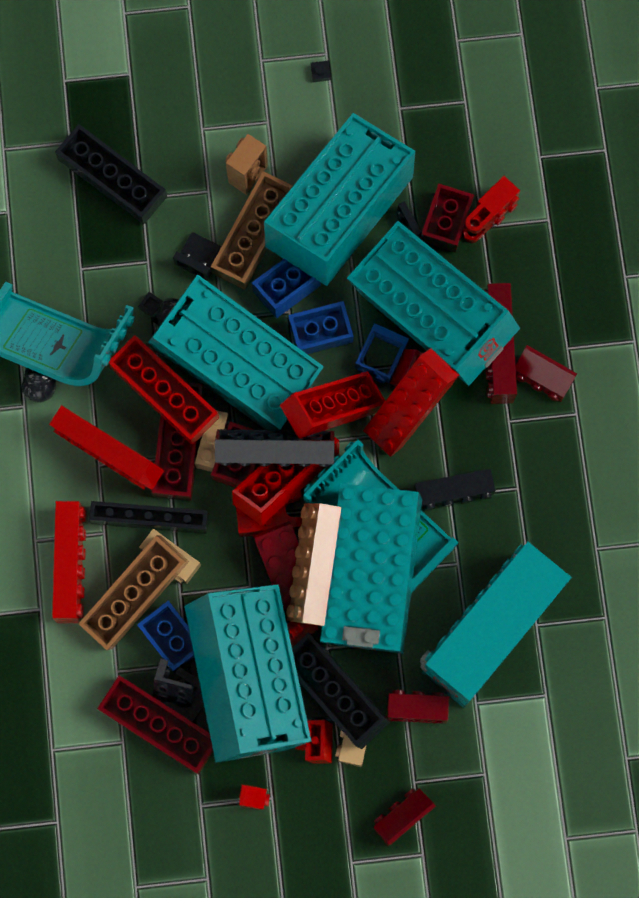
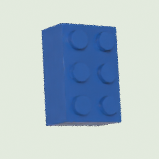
M286 259L280 261L252 282L253 293L276 319L321 286V283L316 278L311 277Z
M344 301L288 315L295 346L306 354L353 343L354 336Z
M169 601L137 624L164 660H168V666L174 673L179 666L183 668L195 658L189 627Z

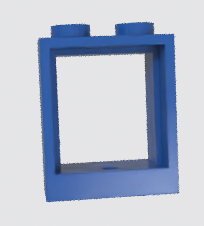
M374 323L355 363V368L359 373L368 371L380 383H390L402 354L408 345L409 338ZM375 337L400 348L388 374L363 364Z

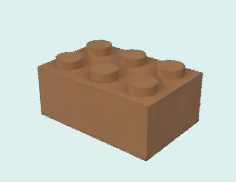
M249 134L239 140L236 146L237 149L234 153H229L225 160L228 183L246 195L259 179L262 172L268 167L266 145Z

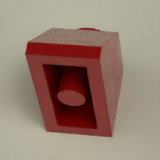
M242 785L239 806L264 810V807L269 805L270 794H267V789Z

